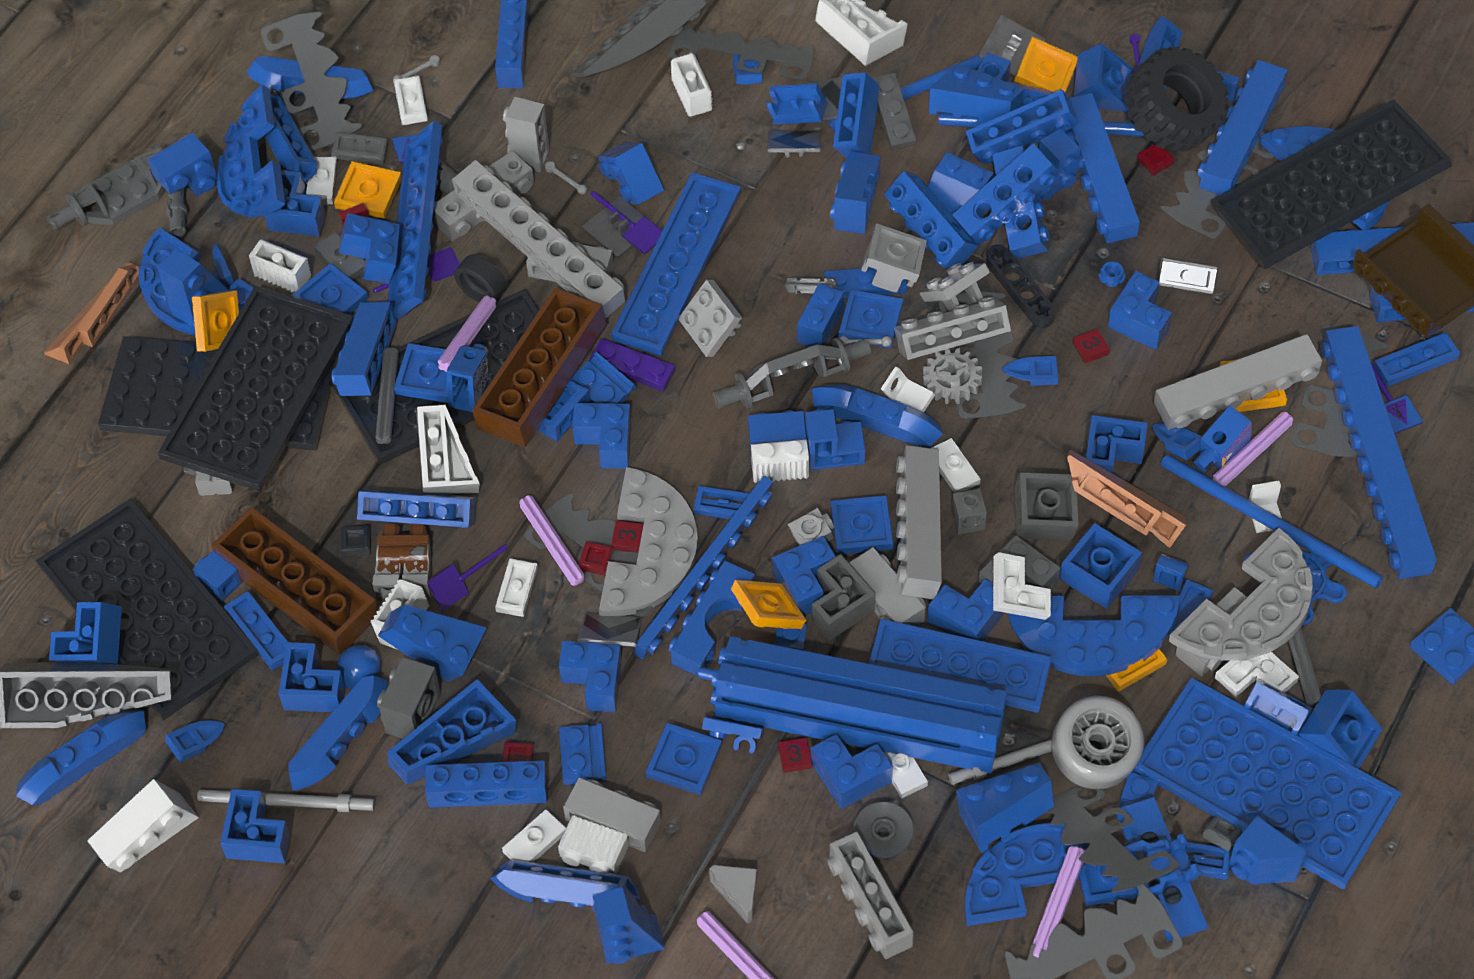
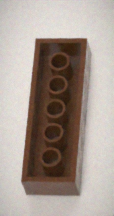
M557 288L553 289L472 409L478 430L523 447L527 446L605 328L606 320L601 304Z
M252 507L212 544L214 552L237 568L241 581L338 655H341L343 650H346L371 625L370 620H373L374 616L377 615L376 611L378 609L374 598Z

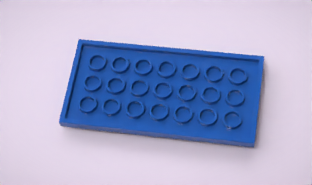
M1192 677L1143 750L1140 761L1133 770V772L1153 779L1158 782V786L1211 816H1219L1242 830V833L1258 816L1307 851L1302 867L1343 890L1346 888L1401 796V792L1305 739L1292 734L1285 728L1247 709Z

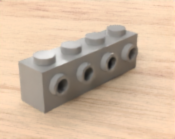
M513 150L489 166L494 172L495 177L501 182H507L512 188L513 193L517 196L528 192L534 185L532 168ZM455 190L436 202L432 214L433 223L451 241L464 236L478 223L486 221L457 196Z
M994 297L980 299L979 304L955 306L953 311L932 312L925 319L917 320L913 318L901 322V325L894 327L899 353L909 360L1010 332L1011 328L1006 305Z
M855 832L831 843L830 859H827L828 866L834 876L839 875L843 882L841 888L848 901L853 900L857 908L855 909V914L861 926L866 925L871 933L869 939L876 952L881 951L883 957L888 959L911 948L913 944V931L859 834Z

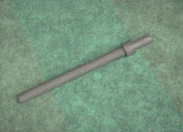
M1052 739L995 758L992 771L1052 752ZM975 767L973 770L964 768L948 774L952 785L971 778L978 780L987 776L986 772H982Z
M199 789L197 800L229 803L231 791ZM262 793L266 805L337 809L338 812H351V810L374 811L375 799L352 798V795L339 794L338 797Z

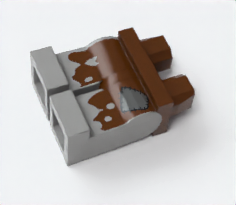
M385 524L382 535H377L376 568L372 584L376 598L389 597L388 594L392 593V591L383 588L394 587L400 579L423 587L422 590L425 597H431V589L427 584V581L431 579V544L425 525L413 524L410 526V535H400V527L398 525Z

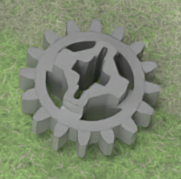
M957 348L955 353L945 349L944 355L935 352V360L928 358L927 366L923 367V385L927 386V389L933 393L935 392L936 401L943 397L945 398V404H949L951 399H954L956 404H960V398L964 397L969 401L970 392L973 394L978 393V386H982V366H978L977 358L970 360V352H966L964 355L960 354V348Z

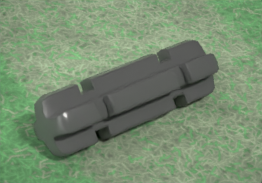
M788 277L785 287L789 293H799V290H801V293H814L819 283L837 289L838 283L834 278H824V281H822V278L801 277L799 280V277Z

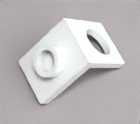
M898 367L893 369L881 388L890 400L908 405L923 413L935 396L932 391L908 380ZM898 378L896 387L891 391L893 381Z
M1280 481L1252 485L1249 501L1282 519L1277 505L1281 488ZM1252 519L1256 533L1273 531Z

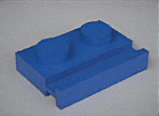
M595 352L594 357L587 361L570 379V381L581 387L589 389L590 400L593 403L623 404L631 391L637 389L635 384L598 352Z
M601 723L597 724V726L559 727L563 784H576L578 778L586 781H606Z

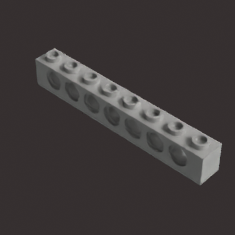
M475 160L452 179L457 196L568 293L601 304L605 319L625 302L624 286L616 277L611 278L606 274L605 269L599 262L591 261L579 245L574 246L568 241V237L561 229L556 230L553 228L546 216L542 213L537 214L524 197L519 198L515 195L510 185L505 181H499L487 165L482 166ZM526 221L523 224H518V222ZM544 237V239L536 240V238ZM557 253H562L560 256H554ZM576 269L581 270L580 272H572ZM596 285L600 286L599 288H596V289H592V288H591L592 286H596Z

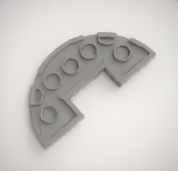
M626 467L617 513L618 520L644 523L637 564L608 561L599 616L636 614V610L650 605L652 607L657 606L672 596V592L691 572L695 562L698 545L697 527L689 505L682 495L666 481L642 470Z
M1278 528L1242 565V570L1261 582V584L1230 615L1206 599L1170 634L1169 642L1189 653L1216 660L1250 659L1267 654L1286 643L1300 629L1308 614L1311 603L1312 575L1310 567H1307L1302 557L1301 549L1284 531Z

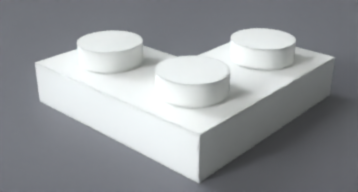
M997 553L994 556L993 610L1046 620L1051 616V589L1025 584V557Z
M1272 652L1250 659L1230 660L1215 674V679L1235 697L1255 680H1263L1286 692L1298 682L1299 678L1295 672Z

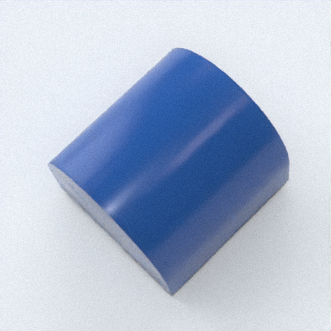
M1161 554L1156 565L1153 582L1180 591L1189 564Z

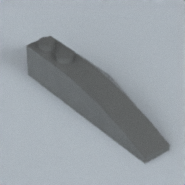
M646 0L627 17L630 22L619 25L613 31L616 36L604 40L599 45L601 51L590 54L572 74L574 77L588 76L634 59L652 49L670 35L675 36L684 29L683 24L688 20L691 21L701 14L700 9L707 3L705 0Z
M68 662L5 663L0 668V728H60L70 723L83 722L94 717L106 714L111 715L122 710L134 707L139 708L173 698L171 669L120 664Z

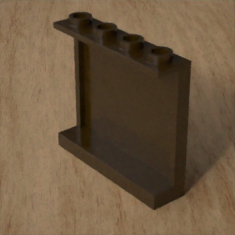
M1430 204L1421 208L1417 220L1365 254L1360 249L1356 251L1352 265L1355 272L1369 282L1377 294L1382 295L1396 312L1401 313L1410 322L1411 326L1426 338L1474 307V245Z

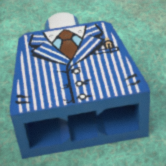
M474 344L473 347L460 346L446 371L449 407L472 412V409L482 396L488 380V350L485 346Z

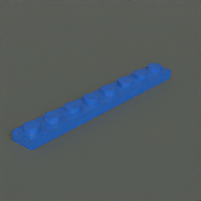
M766 476L762 477L637 641L634 655L644 661L649 653L655 654L662 643L660 638L665 632L670 633L679 620L677 616L681 610L686 612L695 599L693 595L697 589L702 591L708 584L711 577L709 573L713 568L719 569L726 559L725 552L729 547L732 549L736 547L742 537L740 533L744 527L750 528L758 516L756 511L759 507L765 508L773 496V493H771L772 480Z

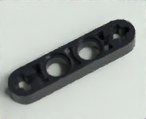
M993 245L988 248L986 252L987 267L1031 323L1039 328L1051 326L1055 318L1053 304L1009 249L1003 245ZM1008 273H1016L1020 278L1016 281H1011L1006 278V275ZM1029 291L1032 292L1035 295V297L1033 299L1026 300L1023 299L1020 294L1022 292Z

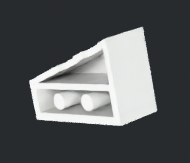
M819 0L815 21L865 66L903 46L908 23L902 20L897 23L887 18L886 12L879 10L877 13L865 7L866 2L862 0Z
M446 406L417 407L423 493L440 495L479 493L480 483L470 465L469 458L463 449Z
M153 779L99 829L88 842L106 866L122 872L199 817L179 792Z

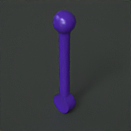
M1132 34L1129 42L1133 45L1137 69L1140 62L1138 49L1140 37L1137 34Z

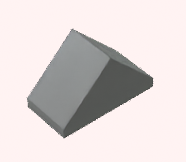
M712 866L709 869L710 882L747 924L752 922L757 886V869Z

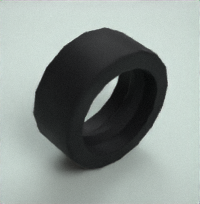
M469 254L454 271V278L458 286L465 294L477 302H480L487 295L497 300L507 286L506 279L499 268L491 261L476 254Z

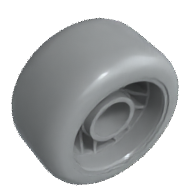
M1106 696L1082 698L1064 711L1054 728L1051 740L1053 758L1062 774L1081 787L1088 789L1113 787L1124 781L1140 761L1144 748L1142 726L1134 712L1116 699ZM1089 741L1099 742L1102 750L1095 749Z

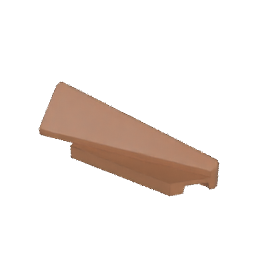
M126 262L122 267L118 268L107 284L47 347L44 354L70 364L83 344L93 347L139 279V265Z
M1073 450L1068 452L1067 460L1070 466L1074 491L1145 536L1151 531L1166 546L1171 548L1186 526V517Z

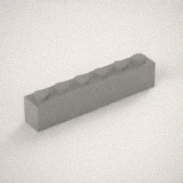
M1308 334L1158 389L1156 390L1154 405L1167 430L1176 427L1178 429L1184 428L1194 420L1200 418L1208 419L1218 411L1224 410L1229 406L1235 409L1243 401L1259 400L1269 392L1275 390L1283 391L1293 383L1301 380L1305 382L1312 380L1319 374L1322 360Z
M906 445L903 456H898L896 462V472L900 473L896 485V494H900L896 508V515L900 516L896 537L901 538V543H899L897 548V560L901 561V566H899L897 572V583H901V595L934 599L942 582L939 450Z

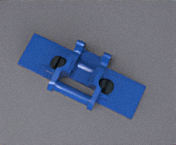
M1154 797L1122 807L1133 819L1131 825L1122 828L1128 844L1125 848L1137 860L1141 856L1148 857L1159 851H1167L1179 862L1177 869L1155 879L1156 886L1149 887L1148 882L1144 885L1161 902L1180 938L1208 929L1190 885L1191 882L1199 877L1200 870L1197 864L1191 865L1185 848L1188 845L1185 834L1178 835V838L1172 841ZM1116 814L1119 824H1122L1125 820L1121 814ZM1157 857L1151 861L1150 865L1156 870H1163L1170 866V860L1165 857ZM1163 930L1167 942L1173 941L1172 934Z

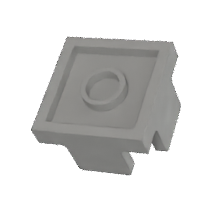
M876 223L864 255L861 271L866 272L868 267L877 270L872 281L874 286L896 293L902 280L907 279V286L912 288L920 275L927 240Z

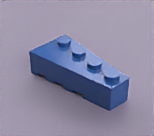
M477 679L387 752L388 765L409 785L426 776V765L453 764L515 734L516 719Z

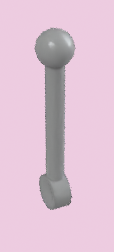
M433 55L429 58L428 62L403 75H395L393 82L397 79L408 78L429 66H438L440 64L439 57Z
M549 161L545 164V170L548 173H555L575 187L579 194H586L587 187L583 184H578L558 170L554 162Z
M843 336L839 337V340L842 342L843 346H847L849 344L856 343L862 340L848 339ZM888 336L882 339H866L869 344H882L885 347L890 346L892 343L891 338Z

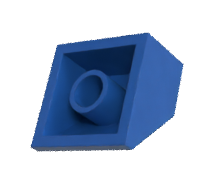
M1100 43L1078 55L1074 96L1092 93L1098 109L1127 112L1129 107L1125 105V96L1127 95L1125 94V88L1129 82V77L1135 69L1104 44Z
M947 152L934 170L928 187L948 211L953 214L993 179L994 173Z
M1325 690L1299 732V735L1306 741L1359 769L1383 729L1352 690Z
M1256 816L1235 841L1229 868L1236 877L1241 880H1247L1253 885L1296 881L1302 869L1307 851Z

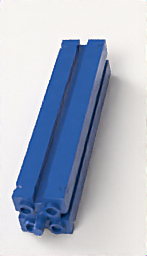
M731 636L727 647H722L720 650L718 664H721L720 669L700 667L698 678L711 680L712 686H716L711 697V705H715V718L725 720L730 718L739 723L823 740L837 734L843 744L870 748L878 744L883 752L901 753L912 758L971 770L975 767L982 772L992 773L1002 729L1007 691L989 690L988 687L751 640L743 641L741 638Z

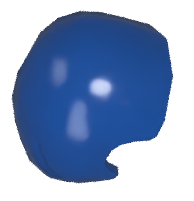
M365 645L347 647L346 650H343L337 662V670L341 671L344 685L351 690L362 677L373 675L378 677L381 669L378 654L374 649Z

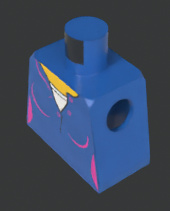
M1229 406L1202 436L1200 440V455L1194 461V465L1203 473H1207L1212 466H1215L1218 470L1222 468L1251 441L1252 421L1232 406Z

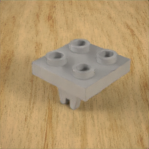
M969 262L965 265L958 263L948 268V274L944 277H936L927 282V288L920 292L924 302L943 301L950 312L953 311V307L959 305L956 295L963 290L966 291L974 303L983 299L977 281L990 272L985 263L974 264Z
M706 280L679 317L681 324L706 357H714L729 336L736 334L734 329L742 326L739 322L742 319L741 315L714 280Z

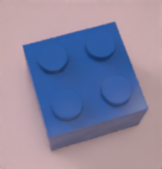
M1094 523L1062 562L1060 580L1108 609L1138 572L1142 552Z

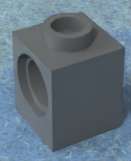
M975 489L953 493L951 512L957 534L985 530L987 511L981 490Z

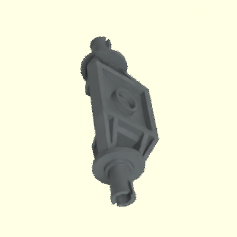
M158 144L152 146L153 150L135 157V159L86 184L75 193H66L67 205L47 215L54 230H57L74 219L82 226L88 223L116 225L159 201L165 188L157 179H153L148 159L163 149ZM94 203L99 211L83 212L81 208Z
M834 338L831 341L832 347L814 345L759 364L745 378L740 372L735 373V385L718 392H713L714 401L718 409L741 401L745 408L749 410L753 407V402L774 395L770 378L788 373V367L791 365L793 370L813 364L819 378L839 371L847 375L850 373L849 362L871 355L870 345L866 339H862L859 342L843 346L839 338ZM825 360H836L838 366L827 370ZM760 384L763 393L751 397L750 391Z

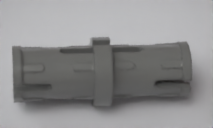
M184 188L177 190L171 195L168 193V206L166 207V215L169 218L168 232L174 237H181L186 233L185 216L187 215V207L184 204Z

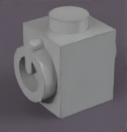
M818 508L788 524L799 546L821 536H824L827 542L833 539L831 530L835 527L828 514L821 515Z

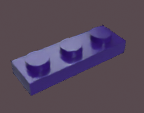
M602 338L590 357L591 360L594 357V353L598 352L629 380L662 392L665 391L675 373V365Z

